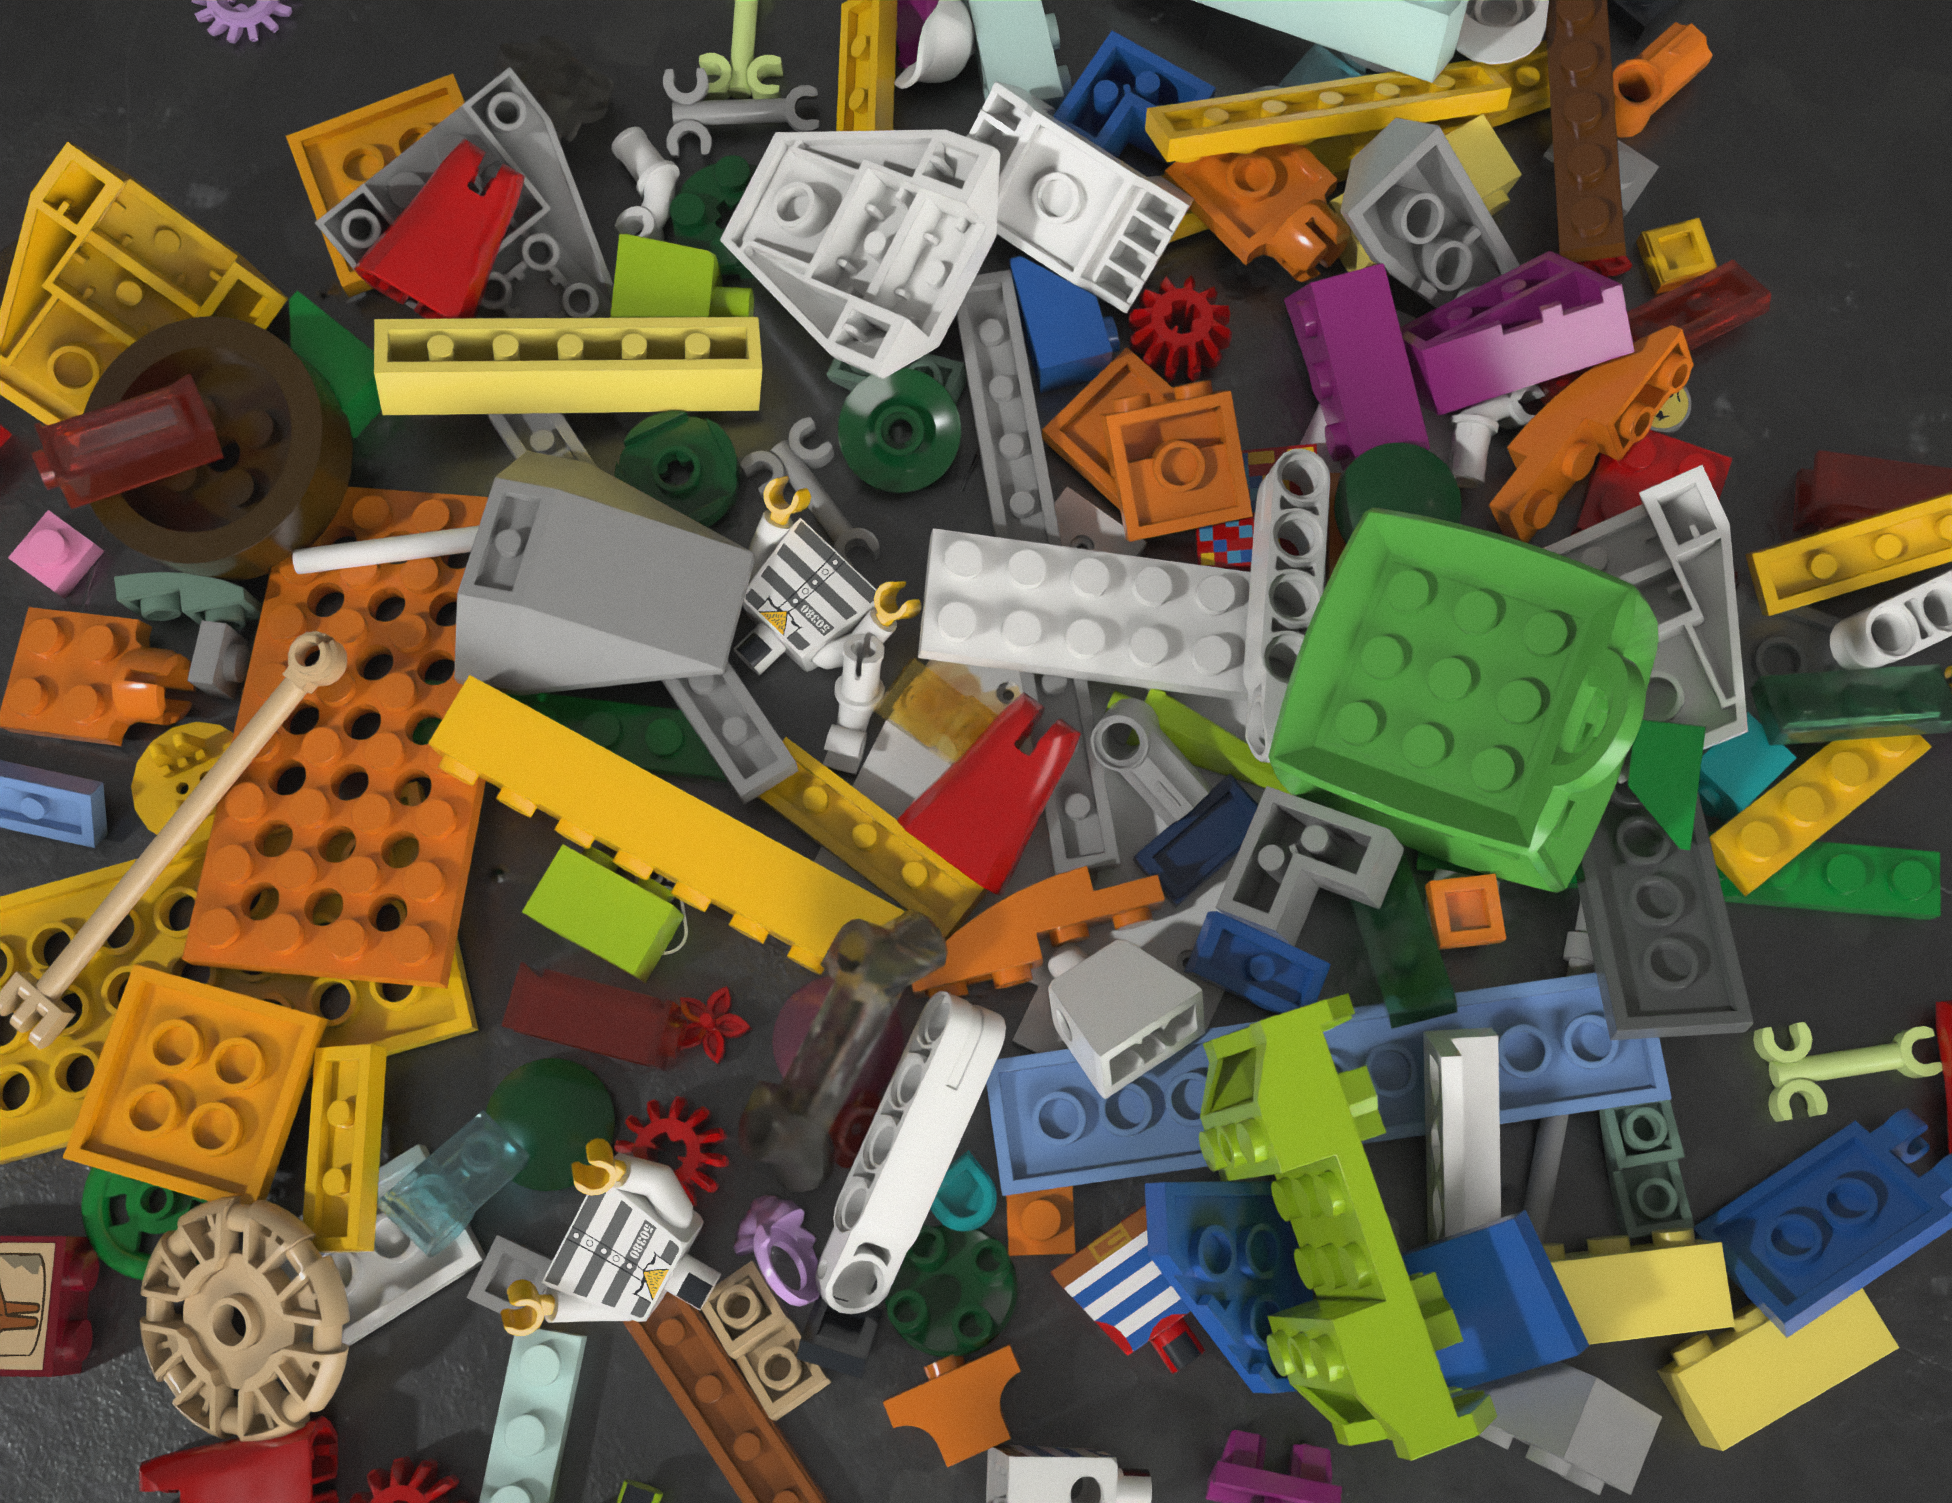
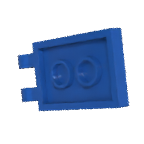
M1904 1108L1892 1115L1882 1126L1871 1133L1855 1120L1694 1227L1695 1239L1722 1242L1727 1276L1788 1338L1952 1228V1153L1939 1161L1933 1169L1919 1176L1907 1164L1924 1156L1930 1150V1145L1919 1136L1928 1130V1126L1909 1108Z
M1526 1210L1401 1252L1408 1276L1417 1272H1423V1275L1436 1272L1443 1295L1453 1309L1463 1337V1342L1435 1352L1447 1387L1457 1386L1465 1389L1578 1356L1589 1346Z

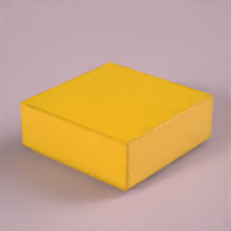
M1700 218L1642 231L1636 240L1655 295L1712 281L1719 272Z

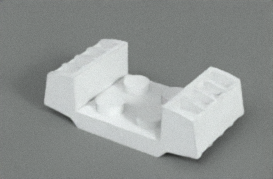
M995 81L983 108L978 113V117L966 137L993 146L1000 152L997 234L1074 285L1092 292L1127 314L1194 198L1161 176H1144L1052 117L1055 108L1018 86Z

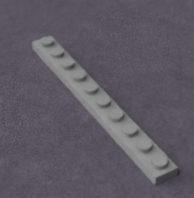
M1011 269L976 275L958 309L956 319L995 537L1062 546ZM1019 671L1022 691L1045 707L1040 721L1030 735L1033 750L1037 746L1038 740L1060 718L1081 732L1073 756L1044 808L1055 875L1087 866L1089 873L1120 868L1121 862L1103 765L1098 762L1091 747L1090 740L1095 728L1087 680Z

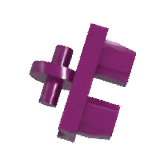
M1232 1430L1226 1441L1220 1461H1217L1208 1478L1205 1498L1221 1503H1341L1342 1487L1332 1485V1465L1329 1449L1307 1444L1293 1445L1289 1455L1288 1473L1284 1475L1263 1470L1266 1438L1259 1434Z

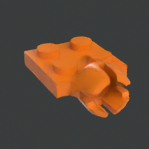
M1288 143L1262 147L1248 154L1230 152L1204 156L1190 163L1175 162L1165 170L1164 179L1194 198L1189 209L1245 265L1256 257L1266 255L1273 257L1295 280L1308 282L1321 274L1315 268L1318 263L1325 268L1330 267L1348 244L1347 239L1351 234L1350 226L1326 201V198L1335 191L1338 179L1304 145Z
M29 607L0 710V728L13 733L122 746L124 734L132 724L143 722L171 725L186 716L192 703L190 701L166 699L165 693L167 688L196 692V686L187 681L191 661L173 650L151 648L149 638L152 627L139 619Z

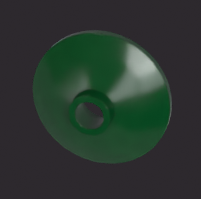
M901 368L884 379L871 374L854 387L842 406L838 421L839 445L849 467L869 485L888 492L905 493L916 491L938 480L953 463L961 441L959 412L948 391L938 381L925 373ZM898 420L908 421L913 429L912 437L905 443H896L890 436V428Z

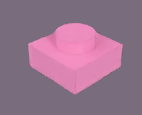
M48 510L8 558L65 599L104 553V550Z

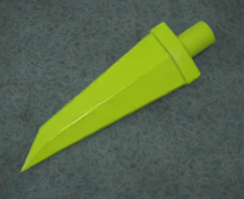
M1150 688L1144 702L1151 706L1158 716L1160 729L1193 766L1224 776L1231 774L1236 780L1264 789L1268 786L1291 794L1278 780L1271 763L1260 762L1256 759L1247 742L1167 695L1165 691ZM1114 690L1104 713L1108 711L1112 704L1121 699L1132 697ZM1132 728L1126 744L1130 746L1140 744L1139 735L1134 728Z

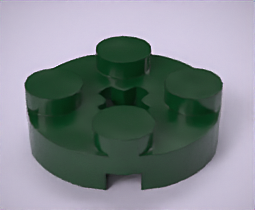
M729 155L721 158L716 164L704 167L693 174L672 200L670 214L678 245L710 251L716 255L721 274H739L740 279L755 276L720 241L726 227L722 230L718 225L722 222V214L727 211L736 210L758 166L748 164L741 156Z
M665 411L641 421L625 438L623 442L625 448L620 454L619 465L616 461L615 478L706 527L711 526L728 509L733 507L739 499L740 464L729 436L717 423L707 418L704 421L698 417H689L687 412ZM678 460L683 467L693 464L694 471L688 475L686 483L676 485L674 482L666 484L662 481L663 478L669 475L667 465L672 461Z

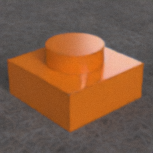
M1496 874L1433 880L1425 885L1435 950L1496 944L1506 940Z
M1073 1186L1006 1195L1009 1256L1076 1254Z

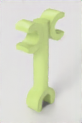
M735 0L730 64L724 56L717 53H706L699 56L700 67L704 68L707 75L720 76L714 83H709V90L703 101L727 100L730 96L736 99H746L750 96L753 99L782 98L779 85H765L761 83L766 77H783L784 70L781 58L775 55H763L754 60L758 0Z
M1805 1022L1788 1025L1791 1045L1787 1051L1780 1049L1776 1045L1771 1027L1758 1029L1754 1032L1753 1041L1755 1049L1761 1058L1769 1062V1075L1775 1086L1769 1096L1768 1106L1770 1114L1776 1122L1793 1119L1789 1100L1794 1093L1804 1098L1809 1117L1827 1114V1098L1823 1090L1814 1083L1817 1081L1896 1069L1903 1075L1916 1079L1933 1076L1943 1070L1941 1062L1922 1064L1912 1054V1046L1915 1041L1935 1036L1933 1028L1925 1026L1903 1030L1888 1044L1809 1056L1806 1055L1811 1049L1813 1039L1811 1031Z

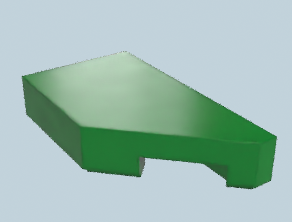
M1642 719L1632 746L1628 787L1679 849L1690 850L1706 726Z

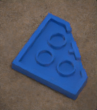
M1273 1181L1145 1183L1148 1256L1253 1393L1274 1394L1297 1391L1290 1385L1287 1375L1281 1376L1272 1362L1267 1346V1336L1273 1334L1267 1316L1313 1300L1312 1289H1308L1298 1273L1294 1251L1300 1247L1291 1221L1286 1222L1276 1208L1271 1190Z

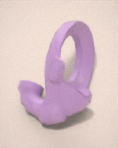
M763 1195L760 1198H755L750 1204L751 1208L747 1211L745 1217L739 1221V1226L735 1233L736 1241L733 1248L736 1256H744L754 1252L767 1284L788 1304L800 1307L814 1302L820 1295L817 1291L815 1280L818 1259L813 1249L817 1238L805 1227L801 1226L805 1212L792 1200L779 1199L777 1196ZM773 1245L782 1248L794 1260L801 1278V1288L799 1291L791 1289L784 1284L776 1273L771 1259V1248Z

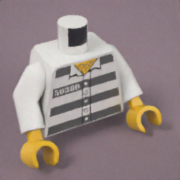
M788 476L770 481L763 493L764 502L769 510L763 513L749 546V550L755 555V561L743 601V608L747 616L757 626L734 647L735 653L759 676L784 652L806 672L812 671L818 666L827 670L841 667L844 662L843 645L847 638L856 634H866L864 654L869 655L872 636L877 637L884 643L896 630V620L914 618L922 609L919 599L908 600L900 609L898 608L896 596L899 590L905 587L906 581L885 582L878 589H875L804 520L800 518L793 524L790 515L806 509L810 504L811 494L807 488L799 489L795 493L791 505L788 504L783 497V489L789 480Z
M596 1138L586 1145L587 1159L592 1165L588 1166L580 1162H573L571 1167L577 1190L587 1195L541 1282L549 1288L544 1294L539 1295L536 1286L531 1281L524 1279L516 1280L508 1287L509 1303L514 1306L525 1307L521 1309L507 1308L500 1312L504 1328L507 1332L515 1336L531 1334L541 1326L544 1317L548 1323L647 1321L667 1292L699 1310L702 1309L721 1273L687 1254L704 1222L701 1216L693 1210L691 1201L669 1166L620 1152L613 1157L612 1148L604 1139Z

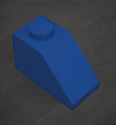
M1022 256L1009 259V270L1011 269L1022 332L1040 394L1092 381L1112 362V353L1120 351L1119 337L1113 317H1102L1097 297Z

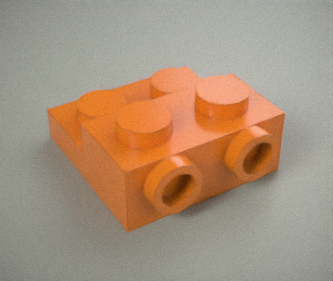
M1211 380L1199 381L1174 387L1176 398L1174 400L1151 404L1149 393L1113 399L1114 412L1100 415L1111 477L1115 478L1127 541L1132 542L1253 516L1230 390L1213 391Z

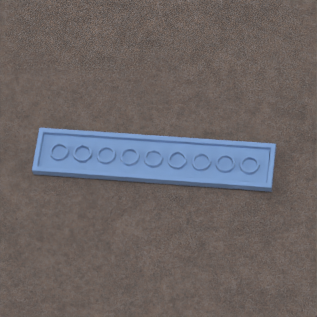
M1596 972L1354 1007L1355 1014L1351 1015V1020L1323 1032L1337 1074L1367 1065L1378 1099V1110L1386 1133L1361 1141L1362 1144L1426 1135L1423 1031L1492 1027L1498 1035L1500 1124L1672 1099L1660 1038L1610 1040ZM1255 1022L1205 1029V1034L1107 1099H1104L1098 1093L1069 1049L997 1059L986 1085L1002 1196L1207 1167L1208 1165L1205 1162L1199 1144V1132L1204 1131L1200 1112L1209 1067L1203 1043L1250 1027V1024Z

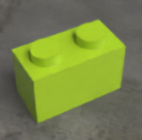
M562 844L522 912L537 923L646 983L685 917L674 905L670 904L674 897L671 894V890L650 878L647 881L639 878L636 884L615 873L619 866L612 862L613 858L592 846L589 849L584 848L580 854Z

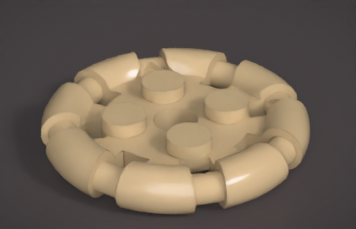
M241 1196L218 1198L194 1207L179 1218L176 1231H167L163 1234L153 1250L143 1277L140 1294L147 1297L146 1316L140 1318L139 1321L145 1354L156 1381H165L175 1395L172 1404L183 1416L207 1433L221 1439H228L233 1435H238L241 1442L262 1441L283 1437L302 1429L305 1423L309 1421L311 1411L318 1412L326 1407L341 1381L346 1366L349 1346L342 1343V1325L350 1321V1313L345 1287L332 1256L322 1257L312 1243L316 1234L294 1214L277 1204L266 1200H257L252 1205L239 1203ZM240 1232H243V1250H238ZM287 1259L298 1273V1276L292 1282L280 1267ZM184 1300L183 1315L175 1313L174 1302L178 1303ZM234 1307L242 1313L245 1319L246 1332L244 1337L240 1336L232 1325L231 1320L234 1315ZM313 1327V1343L303 1342V1340L308 1338ZM278 1378L281 1379L289 1392L282 1389L277 1381ZM234 1389H239L238 1397L234 1396Z

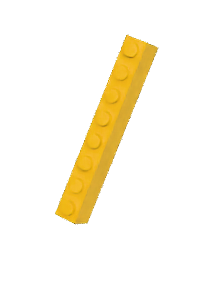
M471 675L468 676L428 743L438 755L443 757L438 767L451 776L471 786L475 784L478 777L488 781L501 789L496 799L508 807L530 818L536 808L559 820L554 830L567 839L587 849L591 847L594 840L604 844L617 852L612 862L624 870L646 881L653 871L674 882L675 886L671 894L703 912L707 910L710 903L720 907L733 915L728 925L762 944L768 934L791 946L787 954L789 959L819 975H822L825 967L828 966L847 976L849 980L845 989L878 1007L884 997L894 1003L900 999L937 928Z

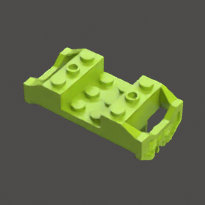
M1347 993L1250 1024V1027L1203 1043L1209 1067L1200 1112L1204 1131L1199 1132V1144L1206 1164L1211 1171L1219 1172L1222 1182L1275 1174L1276 1181H1273L1271 1184L1274 1203L1281 1217L1286 1222L1291 1221L1300 1247L1294 1251L1298 1273L1308 1289H1314L1317 1297L1311 1301L1267 1316L1273 1334L1267 1336V1346L1278 1373L1283 1377L1287 1375L1290 1385L1332 1423L1339 1444L1353 1446L1388 1439L1393 1441L1398 1458L1412 1461L1480 1435L1497 1417V1413L1490 1394H1485L1484 1390H1462L1461 1387H1447L1435 1352L1463 1342V1337L1453 1309L1443 1295L1436 1272H1430L1423 1275V1272H1417L1408 1276L1361 1142L1386 1133L1378 1110L1377 1094L1367 1065L1337 1074L1323 1032L1351 1020V1015L1355 1014L1349 994Z

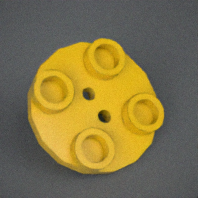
M193 722L172 727L149 744L136 764L131 785L135 811L148 830L156 835L161 831L231 745L233 738L231 731L217 724ZM188 785L187 793L181 794L182 787ZM217 805L184 845L210 838Z

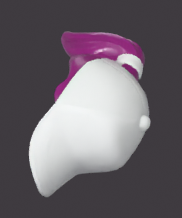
M961 0L897 1L898 28L896 41L900 56L896 60V66L904 70L896 78L894 84L898 88L904 89L912 86L917 81L941 83L955 78L963 70L969 57L976 51L973 22L965 4Z

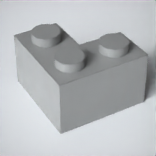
M1266 786L1215 908L1222 914L1295 947L1319 887L1380 909L1404 848L1390 829Z
M1560 1361L1462 1389L1484 1390L1485 1394H1490L1497 1417L1478 1436L1507 1450L1513 1438L1530 1445L1525 1458L1597 1495H1600L1605 1483L1631 1495L1662 1418L1659 1414L1599 1378Z

